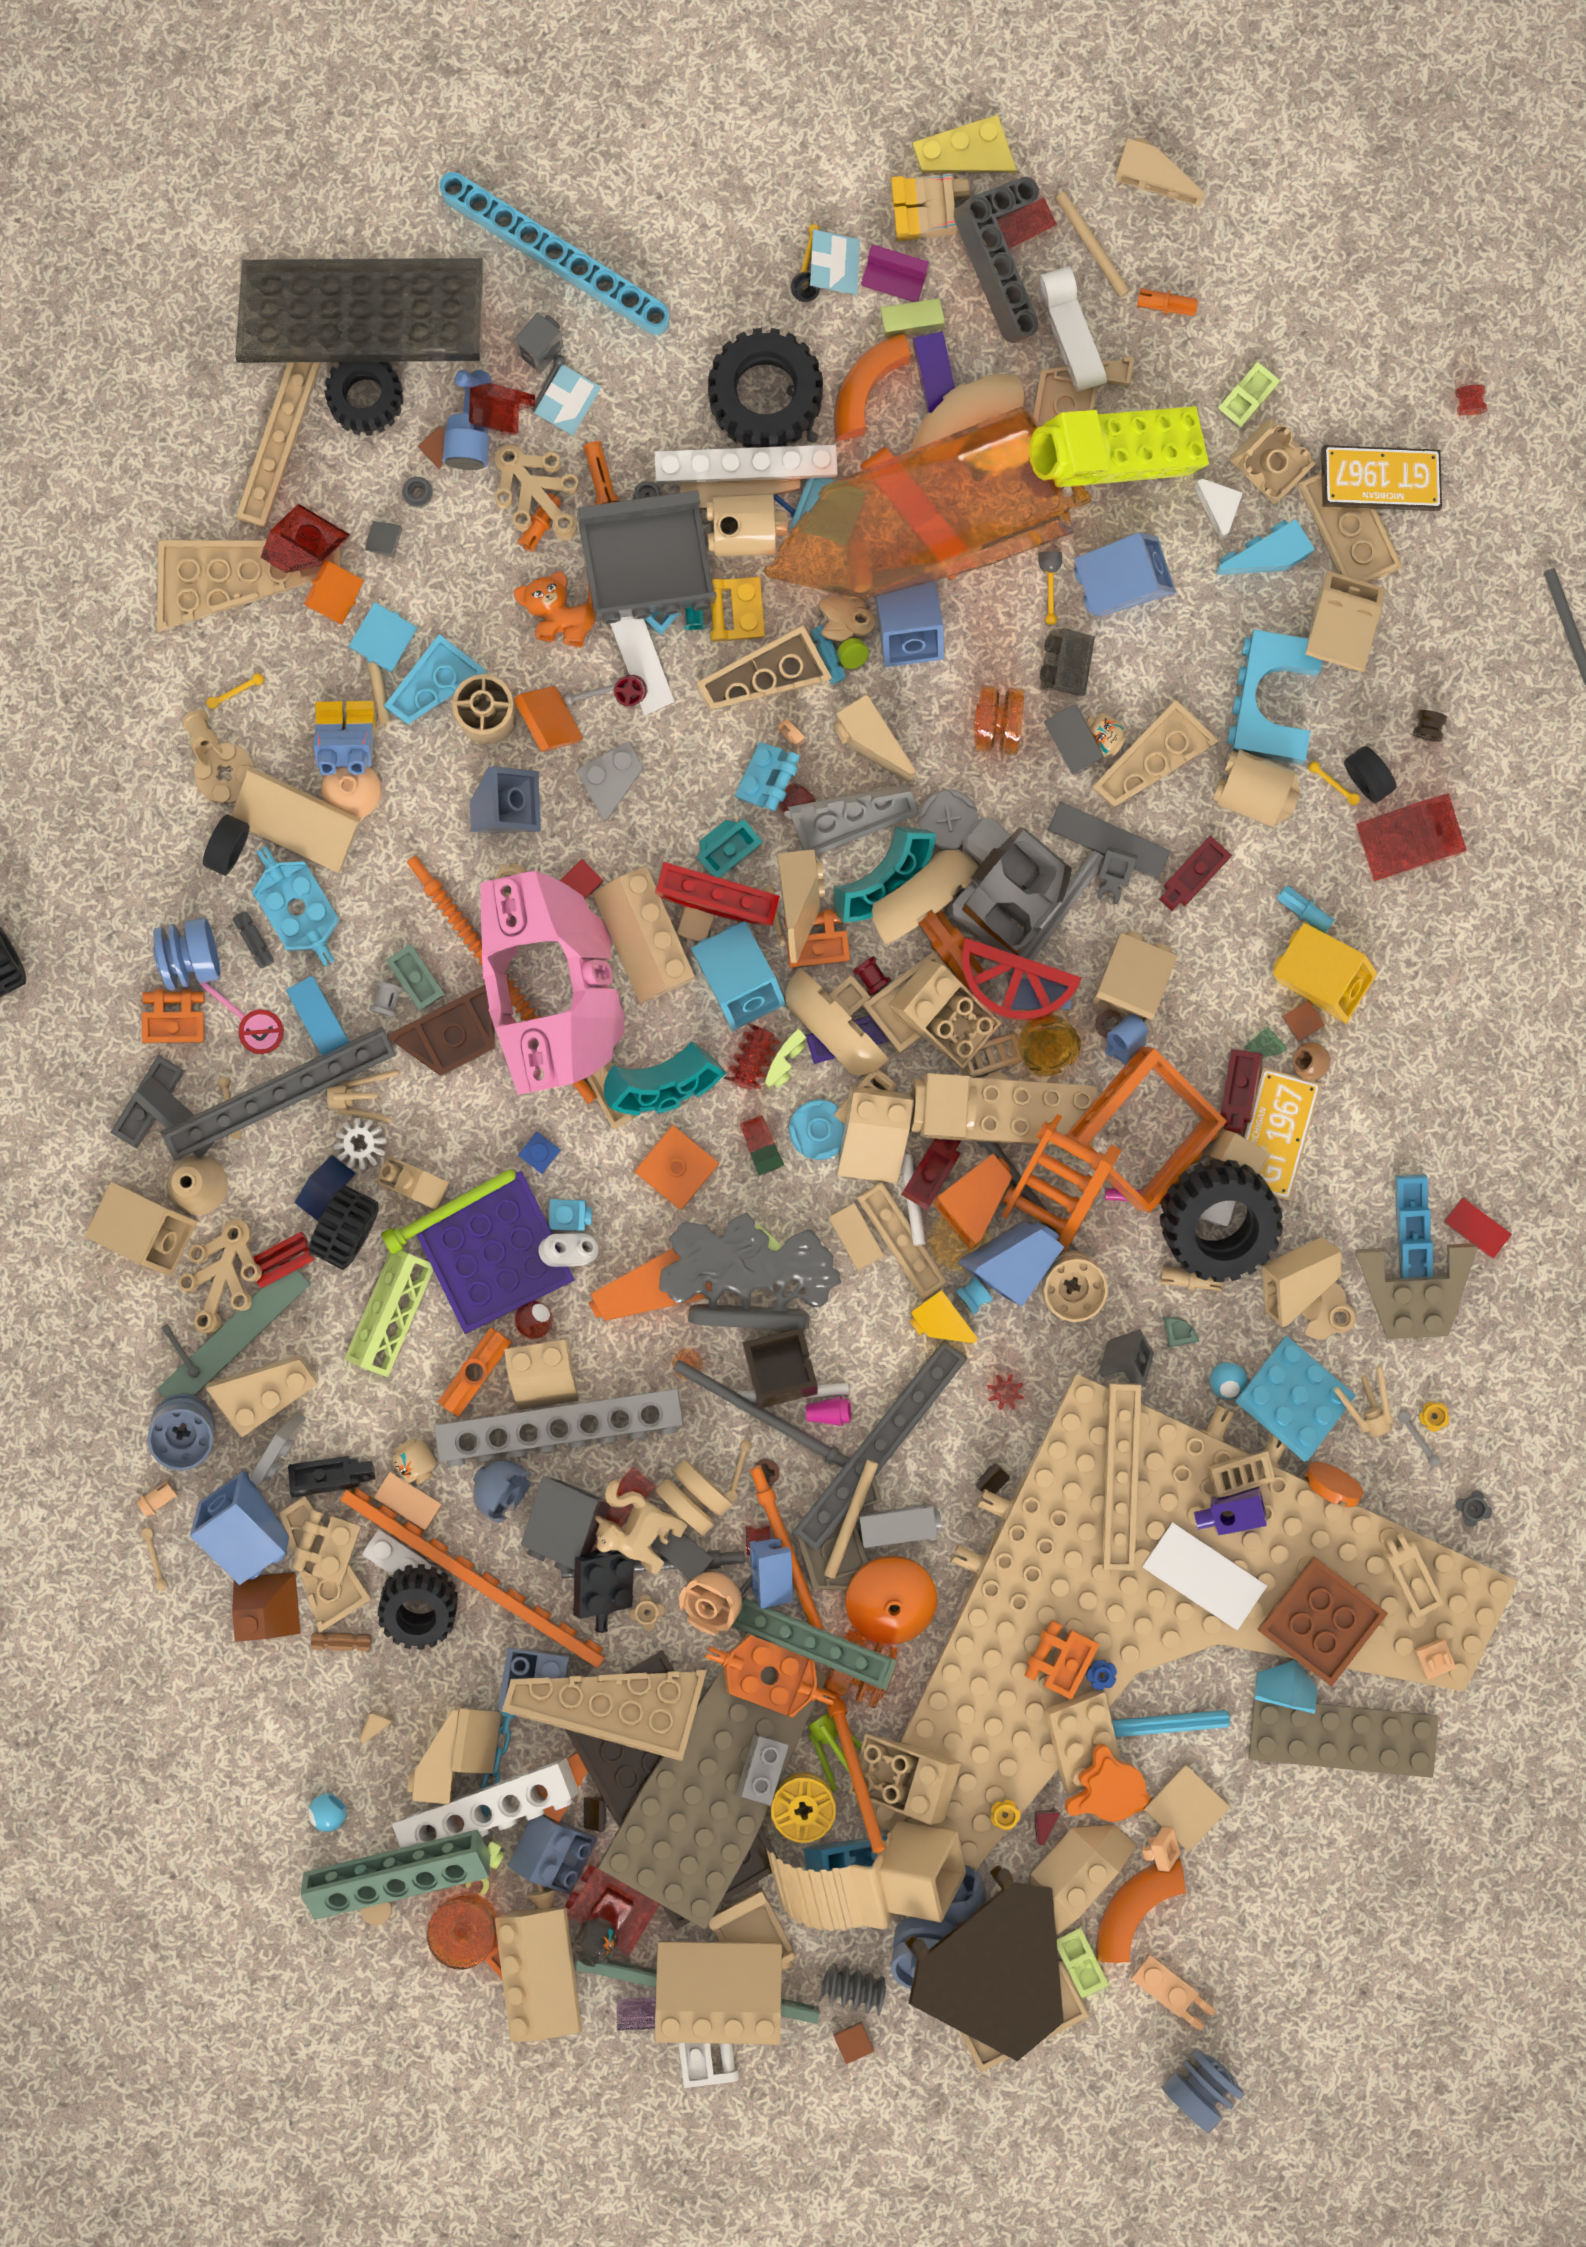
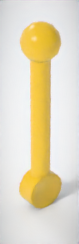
M812 224L808 228L810 236L801 272H806L812 253L813 229L820 231L819 226L816 224Z
M256 673L251 680L217 698L209 697L206 704L210 709H216L222 701L254 684H262L264 677L262 674Z
M1311 761L1308 764L1310 772L1319 774L1347 797L1349 804L1357 805L1359 803V795L1356 793L1351 794L1324 772L1318 762Z

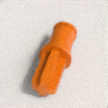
M1140 288L1137 307L1163 311L1164 315L1167 312L1195 316L1198 300L1196 298L1170 294L1171 291L1169 290L1167 293Z
M548 493L547 495L559 508L561 505L559 498ZM540 505L535 514L530 515L532 520L530 528L525 530L517 540L520 546L525 544L523 548L530 552L535 551V547L544 532L549 531L551 528L549 525L551 518Z

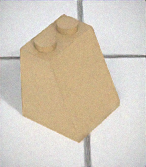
M1127 931L1124 934L1121 932L1118 935L1091 1002L1106 1009L1116 1011L1123 1016L1134 1014L1145 1025H1148L1155 1017L1177 955L1171 953V947L1156 942L1153 946L1143 942L1145 937L1138 933Z
M111 1181L108 1189L103 1193L102 1201L95 1216L89 1222L88 1230L84 1237L139 1265L172 1276L198 1221Z
M569 1339L504 1349L508 1379L518 1410L579 1400Z

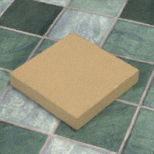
M460 1708L451 1771L493 1774L501 1719L500 1711Z
M1184 1764L1150 1800V1803L1144 1810L1162 1827L1174 1828L1177 1842L1189 1852L1231 1807Z

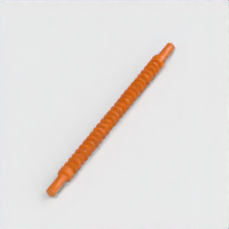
M416 855L407 861V864L424 885L423 891L428 897H433L432 903H438L437 909L444 911L442 916L449 918L448 924H454L452 929L459 931L458 937L464 938L463 944L470 946L468 951H474L473 957L479 958L478 964L483 965L482 939L477 937L479 933L472 931L474 926L467 924L468 918H462L463 912H458V905L451 903L453 898L446 896L448 892L447 890H442L443 885L439 879H434ZM506 973L511 1006L516 1007V1014H521L520 1020L528 1021L541 1018V1015H535L536 1009L529 1007L531 1002L524 1000L525 994H519L520 988L514 987L515 981H510L508 979L510 974ZM584 1079L573 1083L587 1104H590L597 1098Z

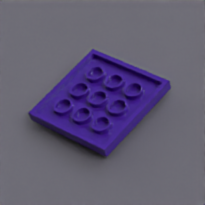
M522 1171L517 1172L515 1179L416 1234L464 1334L575 1281L569 1266L551 1267L545 1264L539 1256L541 1241L552 1235V1232ZM555 1245L556 1251L560 1253L559 1246Z

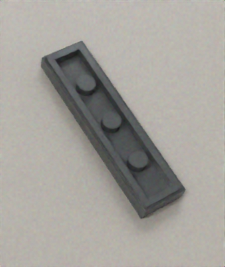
M1061 801L1047 829L1088 849L1097 851L1106 856L1108 846L1138 855L1133 869L1156 879L1159 878L1171 852L1166 848Z

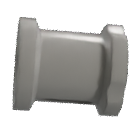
M377 981L379 989L374 1005H371L369 1010L396 1018L397 1013L394 1010L400 993H403L404 988Z

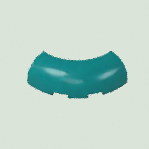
M895 827L893 840L886 856L871 873L855 882L834 886L833 898L838 918L843 923L872 918L873 903L902 886L929 863L935 844L936 833L918 828Z
M691 1041L676 1056L653 1067L625 1069L613 1065L604 1083V1098L609 1108L617 1112L640 1115L641 1112L655 1110L659 1114L679 1108V1102L688 1099L694 1094L698 1098L712 1088L727 1072L709 1053Z

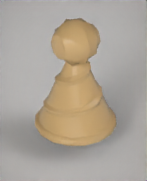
M537 1884L538 1891L527 1894V1897L530 1898L537 1909L553 1908L557 1890L552 1888L544 1889V1886Z

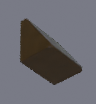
M993 1463L975 1482V1486L981 1492L987 1489L989 1492L996 1494L1007 1483L1010 1476L998 1464Z
M602 1797L584 1798L585 1829L604 1832L606 1829V1804Z

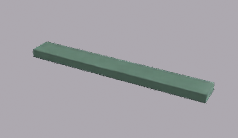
M583 1953L578 1956L575 1970L656 1988L657 1970L614 1960L607 1961L605 1958ZM781 1998V2016L818 2024L820 2010L817 2006Z

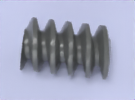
M833 1963L826 1970L819 2001L827 1993L829 1994L830 2004H833L837 1997H841L842 2007H845L849 2000H853V2010L857 2011L861 2003H865V2013L869 2014L873 2006H876L877 2016H880L886 1994L885 1977L880 1976L876 1983H874L873 1974L869 1972L864 1980H862L861 1971L858 1969L850 1977L847 1966L838 1974L837 1964Z

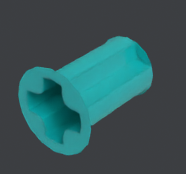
M692 607L686 608L687 625L683 628L685 630L706 629L703 610L695 611Z

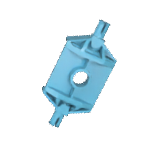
M268 846L262 848L268 857L266 859L262 850L259 849L256 853L263 862L265 871L253 889L252 894L257 899L282 941L285 950H313L317 953L324 967L330 965L324 954L332 964L335 959L327 948V941L340 920L304 861L279 863L274 859ZM295 899H301L305 903V911L299 916L291 915L288 909L290 902Z

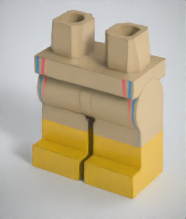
M952 173L943 174L942 176L931 175L905 179L903 176L891 177L897 242L956 235L958 228L954 221V200L970 198L968 179H952Z

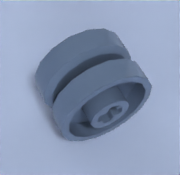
M914 1917L902 1920L896 1926L894 1934V1950L891 1960L893 1978L900 1985L911 1990L917 1959L905 1944V1941L910 1936L915 1935L917 1939H922L929 1950L955 1929L956 1926L944 1919L941 1923Z

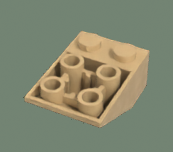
M1327 570L1316 597L1305 655L1335 663L1348 669L1364 672L1382 609L1385 588Z
M928 959L889 1003V1006L910 1027L961 1069H964L1001 1025V1022L943 964Z
M866 1733L858 1759L871 1802L929 1825L944 1822L961 1762L932 1751ZM851 1781L848 1793L856 1796L854 1786Z

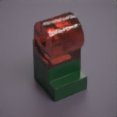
M763 1115L739 1123L758 1176L784 1166Z

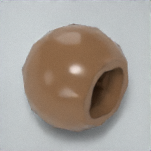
M1309 1042L1297 1048L1293 1054L1292 1065L1294 1071L1305 1080H1318L1325 1076L1329 1070L1331 1058L1328 1050L1316 1042Z

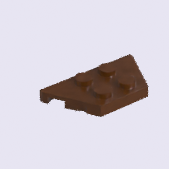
M483 985L388 1034V1038L441 1077L494 1050L495 1027L488 1011L490 1008L486 986Z

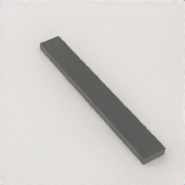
M380 1027L164 1129L160 1133L175 1161L396 1056L385 1029Z
M943 1340L792 1533L817 1551L846 1515L867 1459L878 1463L874 1479L968 1358Z

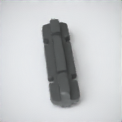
M244 911L234 916L233 921L237 929H241L240 934L251 954L255 955L254 959L258 967L262 969L271 965L274 959L268 950L266 951L265 948L267 946L256 926L251 924L253 921L250 915Z

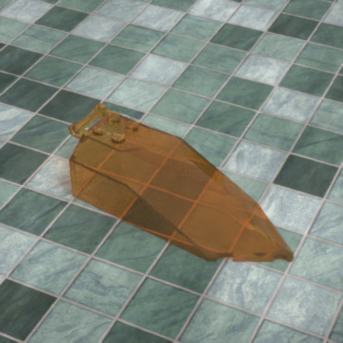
M1022 406L824 485L818 493L820 498L809 513L805 511L778 548V555L772 564L765 566L764 573L771 579L783 580L800 586L864 600L987 567L1072 534L1074 531L1069 509L1084 506L1090 503L1092 499L1089 491H1085L1084 485L1071 486L1074 495L1065 497L1062 487L1055 486L1054 479L1042 480L1038 478L1030 463L1029 446L1032 434L1039 425L1036 419Z

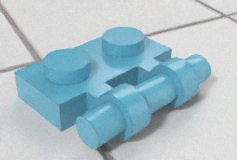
M759 742L734 796L746 803L775 811L779 802H783L787 794L784 791L790 778L794 777L798 770L796 765L800 755L791 751L787 753L783 749Z

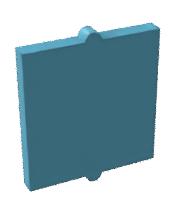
M374 602L348 648L367 658L368 663L374 662L392 673L418 627L399 617L398 612L393 613Z

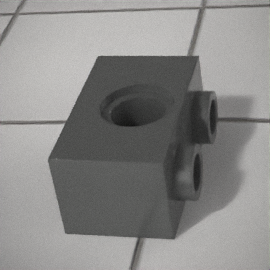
M537 312L515 337L514 342L518 356L541 374L564 345L562 333L559 330L561 326L549 315H546L544 318Z

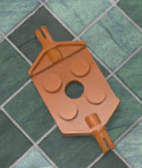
M748 1634L730 1652H724L711 1646L707 1649V1651L717 1654L718 1657L706 1653L705 1658L718 1662L724 1667L726 1691L728 1694L786 1716L794 1717L811 1700H818L832 1706L834 1701L823 1697V1695L832 1699L836 1697V1693L821 1689L817 1685L814 1660ZM771 1666L775 1669L777 1678L775 1682L767 1685L761 1680V1672L765 1667Z

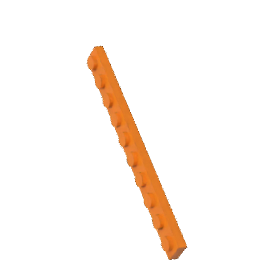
M356 1487L354 1491L347 1489L344 1492L340 1501L588 1663L598 1668L604 1660L605 1655L601 1653L603 1647L589 1638L586 1642L575 1636L578 1631L563 1621L560 1625L549 1619L552 1615L550 1612L539 1605H536L533 1609L524 1603L526 1597L513 1588H510L507 1592L498 1586L500 1580L485 1571L481 1575L472 1568L475 1564L460 1554L457 1558L446 1552L449 1547L436 1538H433L432 1541L427 1540L421 1536L423 1530L414 1523L407 1521L404 1525L395 1519L397 1513L384 1504L378 1508L369 1502L372 1497L365 1491Z

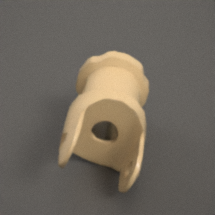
M196 710L187 713L182 718V726L190 734V744L198 761L206 766L207 760L204 755L211 748H214L219 754L223 751L216 733L208 725L209 717L204 710Z

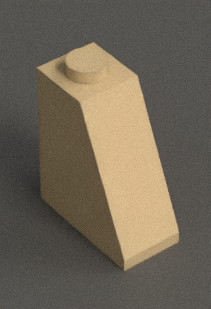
M1320 1237L1262 1265L1265 1312L1282 1328L1289 1325L1342 1276V1254L1339 1248L1332 1245L1324 1237Z

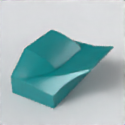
M745 819L738 822L725 820L699 841L700 852L696 857L711 876L722 878L763 844V841Z

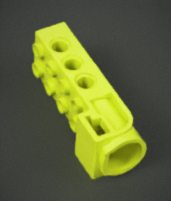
M1196 406L1098 414L1097 410L1063 412L1045 422L1041 427H1038L1032 434L1029 446L1030 463L1033 471L1042 480L1054 479L1056 487L1187 476L1209 465Z

